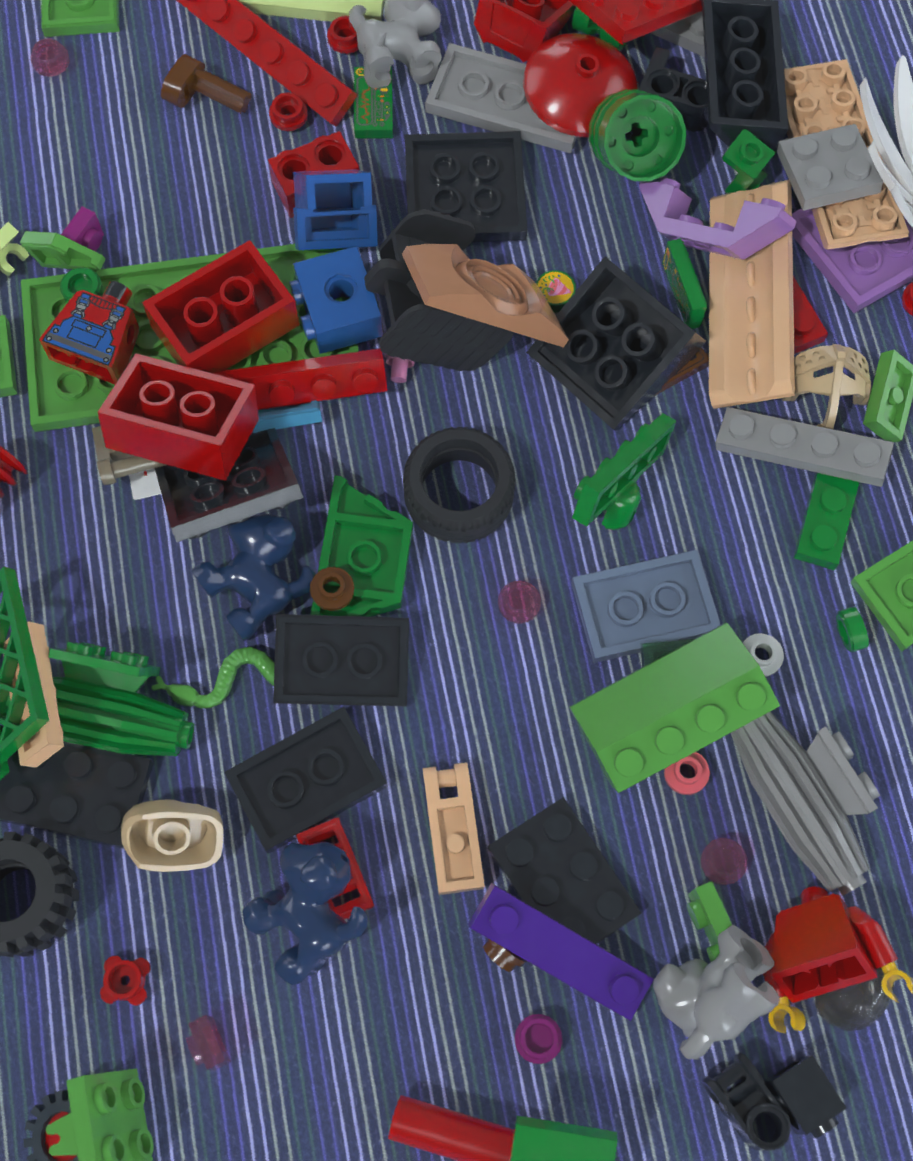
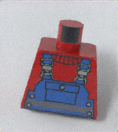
M111 281L102 297L85 290L77 291L39 339L49 360L116 384L129 364L139 333V325L134 312L126 306L132 296L131 290L119 282Z

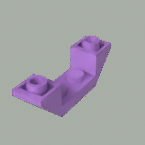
M660 177L657 182L641 181L639 184L658 232L669 240L681 238L686 247L745 260L792 231L797 222L784 211L786 207L784 204L772 199L762 198L761 203L744 201L735 227L720 222H715L714 227H708L703 225V221L686 215L692 199L680 190L681 184L677 181Z

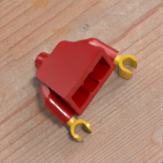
M808 887L801 893L800 905L782 910L777 914L775 931L765 946L774 960V966L763 974L764 981L768 982L776 990L780 999L777 1006L769 1013L768 1019L770 1026L775 1031L786 1033L784 1017L787 1013L790 1015V1023L794 1030L802 1031L806 1025L804 1013L799 1008L790 1006L789 1000L791 1003H795L878 978L876 969L880 967L884 973L882 989L889 998L899 1003L892 991V985L898 979H905L908 989L913 994V979L905 972L898 970L894 962L898 957L882 926L861 908L856 906L848 907L840 895H828V892L821 887Z

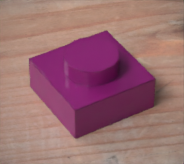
M82 206L60 235L96 251L102 242L104 233L96 213Z

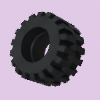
M15 831L4 832V838H0V881L13 871L29 869L35 878L36 893L31 906L23 915L11 921H0V955L6 957H14V955L26 957L34 955L33 950L36 948L44 951L52 946L50 939L53 936L61 938L67 929L62 925L66 918L73 921L77 911L71 908L72 901H79V890L73 888V883L78 880L75 871L68 867L70 862L64 855L33 835L24 833L21 836Z

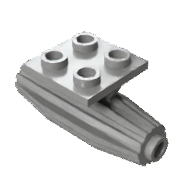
M771 711L731 732L748 777L790 847L829 892L838 888L843 896L866 883L867 881L862 874L869 870V866L847 815H867L878 809L873 800L879 797L880 794L865 771L857 775L848 760L853 758L854 754L841 733L838 731L831 735L825 726L817 732L813 742L805 751Z

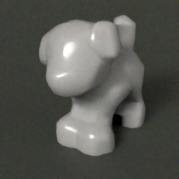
M385 0L384 18L387 22L376 19L366 20L364 15L367 9L363 5H356L349 11V21L357 33L358 48L364 57V78L368 86L374 89L388 86L391 82L390 68L391 64L394 65V60H398L407 66L413 81L417 84H426L435 79L438 65L442 60L440 48L434 41H420L419 39L420 36L432 34L441 23L439 9L429 0Z
M731 925L718 935L720 953L714 961L708 964L702 959H693L679 967L667 963L653 980V988L663 1014L681 1028L684 1035L688 1037V1039L680 1044L679 1049L687 1059H699L715 1041L735 1039L745 1030L749 1023L758 1017L770 1013L779 1003L778 993L768 982L765 981L758 988L751 983L756 976L764 974L774 966V960L761 943L749 937L735 925Z

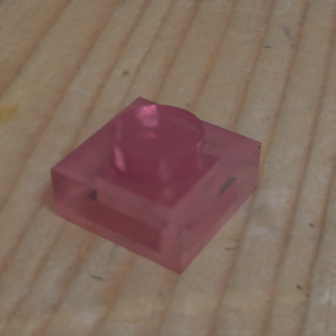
M204 1015L188 1023L192 1036L186 1038V1041L197 1065L204 1063L207 1070L214 1071L231 1062L213 1017Z

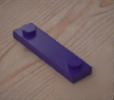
M493 883L489 886L468 923L471 929L630 1021L654 980L648 974Z

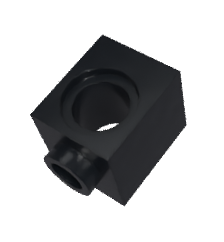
M813 1055L801 1056L764 1080L768 1090L787 1114L790 1126L795 1134L807 1135L811 1132L814 1138H818L836 1127L839 1122L835 1116L847 1109Z

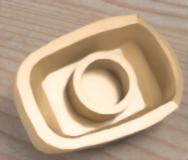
M176 800L147 801L134 805L124 815L121 825L122 844L139 869L172 872L206 868L216 863L221 857L223 822L217 810L199 804L184 803Z

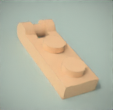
M467 762L454 764V769L437 771L436 766L422 768L439 895L484 889L485 884ZM456 786L458 797L440 799L439 788Z

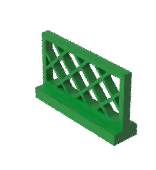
M3 567L0 570V594L3 591L0 604V658L1 654L5 655L0 670V724L4 725L2 733L0 728V780L10 772L7 759L49 721L16 571L8 567ZM9 626H11V635L9 638V642L7 648H4ZM19 663V674L17 677L15 686H13V678L15 675L17 664ZM9 692L13 693V695L11 698L7 716L5 718L3 717V713L5 710ZM27 701L30 716L20 724Z

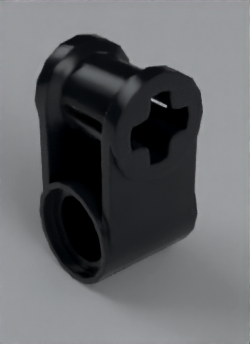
M742 1052L737 1053L734 1056L735 1062L714 1078L706 1076L702 1079L703 1087L714 1104L728 1118L742 1140L750 1148L757 1151L776 1150L783 1147L788 1141L791 1126L787 1114L768 1090L765 1081L756 1067ZM741 1078L742 1081L739 1084H737L731 1090L727 1091V1087H729L731 1084H733L735 1081ZM759 1113L767 1114L775 1124L774 1137L768 1142L761 1141L753 1130L754 1119Z

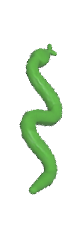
M253 647L234 650L223 660L214 689L207 695L199 694L195 688L189 685L164 684L161 676L156 677L158 684L153 685L151 689L153 691L166 690L173 698V701L185 707L212 708L217 705L219 706L229 695L237 670L243 664L254 665L266 681L274 686L275 662L264 651Z

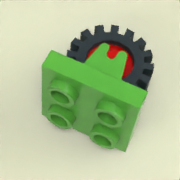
M137 1068L83 1075L66 1080L68 1090L55 1091L54 1094H48L41 1099L43 1104L35 1105L30 1112L37 1119L26 1121L24 1130L33 1132L31 1138L23 1139L24 1148L33 1147L34 1153L26 1157L27 1161H153V1139L147 1129L143 1105L145 1091L143 1084L139 1080Z

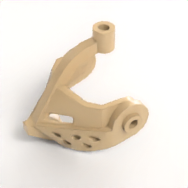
M840 344L812 348L794 357L795 396L782 398V401H795L800 394L809 392L829 396L824 422L817 426L833 429L840 396L853 395L854 405H867L871 394V380L868 362L860 352ZM833 366L832 373L816 378L813 377L815 371ZM843 367L851 371L854 374L855 379H852L849 376L845 375L843 373Z

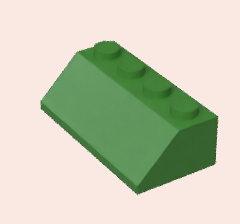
M724 623L569 706L610 785L620 793L778 708L780 704L759 664L730 625Z

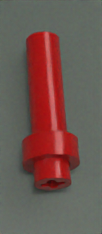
M401 1095L393 1114L388 1139L456 1161H510L514 1129Z

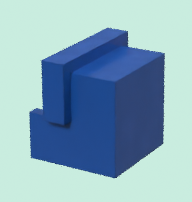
M356 169L293 172L295 207H293L295 247L297 250L378 246L376 205L372 204L370 172Z

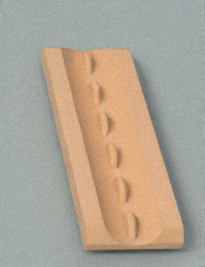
M847 59L784 69L789 128L787 135L789 139L856 124L868 149L873 142V138ZM884 182L881 193L811 209L823 247L827 250L871 241L880 242L906 238L909 235L903 214Z
M790 179L763 185L752 190L737 191L712 197L710 199V227H714L715 222L735 227L745 200L761 203L762 198H768L778 201L786 206L784 211L792 217V185ZM792 231L745 260L710 252L709 397L713 409L795 396Z

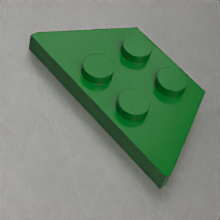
M334 475L318 572L328 567H337L345 570L353 580L354 596L347 606L335 611L322 609L313 601L311 615L374 617L402 606L413 533V521L397 511L386 509L383 503L372 495L368 494L366 496L351 487L342 476ZM329 582L325 585L324 590L328 593H335L339 590L340 585L337 582Z

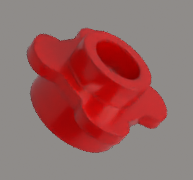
M119 956L109 957L104 963V986L100 990L101 999L108 1004L122 1000L129 1001L134 1006L141 1005L147 998V991L144 989L146 976L151 971L150 963L141 957L134 961L122 960ZM124 976L130 978V982L127 985H123L121 982Z

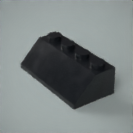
M702 0L709 128L728 147L731 146L742 130L746 129L776 154L779 141L784 139L789 129L778 0Z

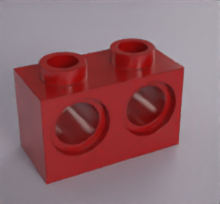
M340 131L328 136H320L308 144L292 150L282 151L277 156L268 159L272 184L290 219L294 217L293 207H295L293 172L360 170Z

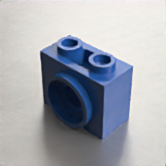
M357 246L293 263L296 280L289 282L296 306L304 305L307 315L301 316L303 329L307 341L315 339L320 354L383 336L382 316L374 293L366 289L364 277L367 273ZM339 297H348V298H350V299H348V300H346V301H336V300H335V299H337V298H339Z

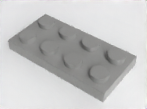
M449 43L425 102L426 113L493 132L521 131V140L567 153L572 152L577 136L564 134L553 129L534 113L526 99L523 88L526 64Z

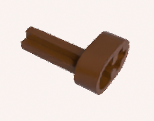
M183 54L166 75L161 88V98L179 108L185 107L196 91L240 114L247 111L248 103L252 99L251 93L205 71V64L187 54Z

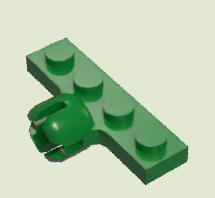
M662 413L650 425L644 423L638 430L635 438L632 441L625 440L612 459L606 457L592 477L586 475L574 493V499L578 502L572 519L587 527L606 510L602 521L605 529L619 530L627 526L633 520L641 501L640 488L636 482L664 454L677 421Z

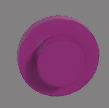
M542 1014L530 1015L523 1019L516 1029L514 1037L515 1046L520 1056L526 1061L533 1064H544L553 1060L558 1055L562 1046V1033L558 1024L552 1018Z

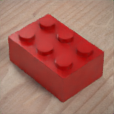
M250 240L142 302L151 328L178 365L213 374L214 372L228 369L300 326L295 299Z
M135 353L98 411L106 448L224 481L259 421L254 384Z

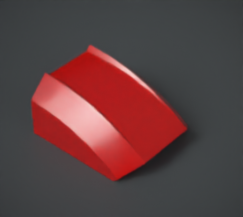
M479 0L474 26L483 43L489 42L519 57L523 63L528 61L533 51L540 44L559 34L573 14L576 6L569 0Z

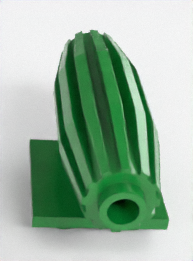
M67 642L66 649L50 648L48 658L61 660L65 677L52 676L56 688L60 724L63 729V741L120 754L178 756L181 748L189 749L195 725L192 722H188V713L138 693V690L150 676H159L161 667L148 664L149 656L123 651V653L112 651L111 656L105 655L107 647L85 642ZM10 694L8 696L5 710L3 713V717L5 718L7 716V712L11 702Z

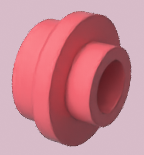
M694 752L664 768V777L668 786L673 791L682 795H693L701 791L707 784L710 776L708 763L698 752ZM683 764L691 765L695 770V777L690 779L683 777L680 773V766Z

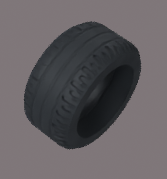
M450 427L448 429L444 428L443 431L438 430L435 433H431L429 437L426 436L415 446L405 464L403 488L407 510L414 522L425 533L444 542L468 543L488 536L505 521L513 504L515 470L510 456L504 450V447L497 440H494L492 436L474 428ZM468 461L480 466L491 476L495 484V491L485 503L474 509L453 511L434 503L425 493L423 483L429 473L443 463Z

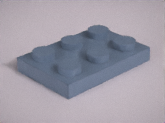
M698 550L572 578L571 584L593 663L689 642L721 625Z

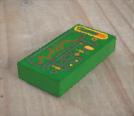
M392 66L390 68L391 82L389 85L375 89L367 85L364 78V67H354V92L358 94L354 101L355 139L393 138Z
M681 238L667 241L662 261L664 270L684 323L691 329L698 328L702 324L707 309L706 300L684 242Z

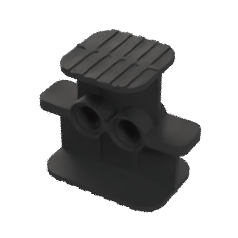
M422 209L404 217L380 245L379 253L382 260H379L365 275L364 281L369 292L385 295L387 298L392 326L380 338L379 344L383 353L391 357H400V359H409L414 362L418 361L438 367L442 366L447 369L473 371L485 365L512 339L514 333L425 305L402 256L406 246L421 244H457L464 251L476 235L475 228L471 222L458 217H452L451 215H444L437 211Z

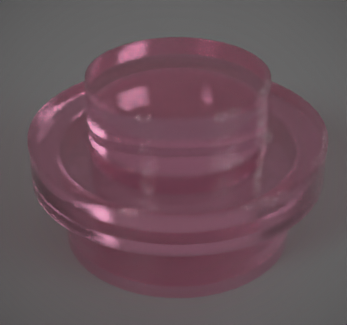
M42 39L32 48L31 64L34 70L42 76H57L63 73L69 66L70 57L67 49L54 39Z
M513 581L504 586L500 591L498 608L502 616L508 621L517 624L527 623L533 620L540 611L541 596L532 584L525 581Z
M728 838L715 839L702 851L701 867L706 877L712 882L720 885H730L737 882L745 874L747 856L744 849L734 840Z

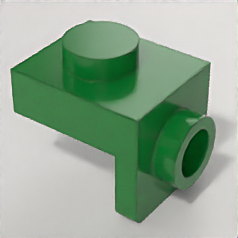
M746 129L742 130L722 156V160L738 172L724 190L727 194L757 188L768 175L763 171V168L775 154L772 149Z

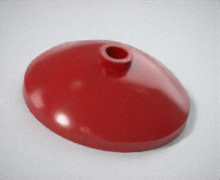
M578 33L558 35L540 44L529 57L523 77L524 93L534 113L553 129L577 137H589V123L595 109L608 95L623 89L638 90L634 70L627 58L617 48L600 38Z

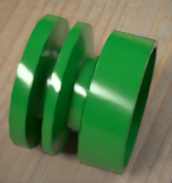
M623 89L608 95L596 107L589 123V142L594 156L604 167L633 181H653L666 175L678 163L685 149L686 128L682 114L672 102L642 90ZM632 126L638 128V133L632 135V141L625 138V133L630 132Z

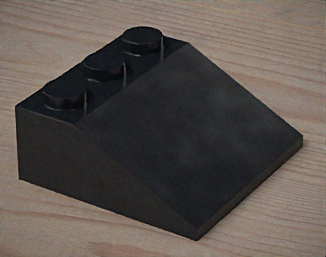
M605 256L556 315L568 338L564 348L536 340L526 353L616 431L654 397L666 382L687 365L706 340Z

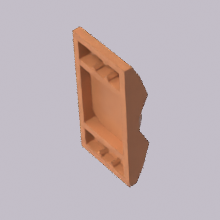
M457 244L406 246L402 256L425 305L563 348L568 342V338L542 290L532 278L515 264L495 265L481 259H469Z

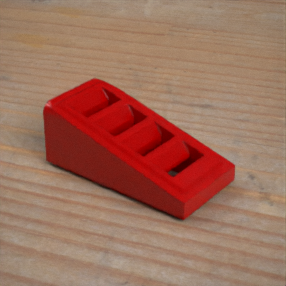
M337 817L297 834L296 837L299 844L304 845L319 843L334 836L337 837L339 843L334 845L346 853L350 860L351 874L353 876V879L349 881L343 893L338 896L358 889L360 897L337 907L334 906L332 899L327 902L331 910L346 920L350 918L353 907H360L367 911L375 906L340 819Z

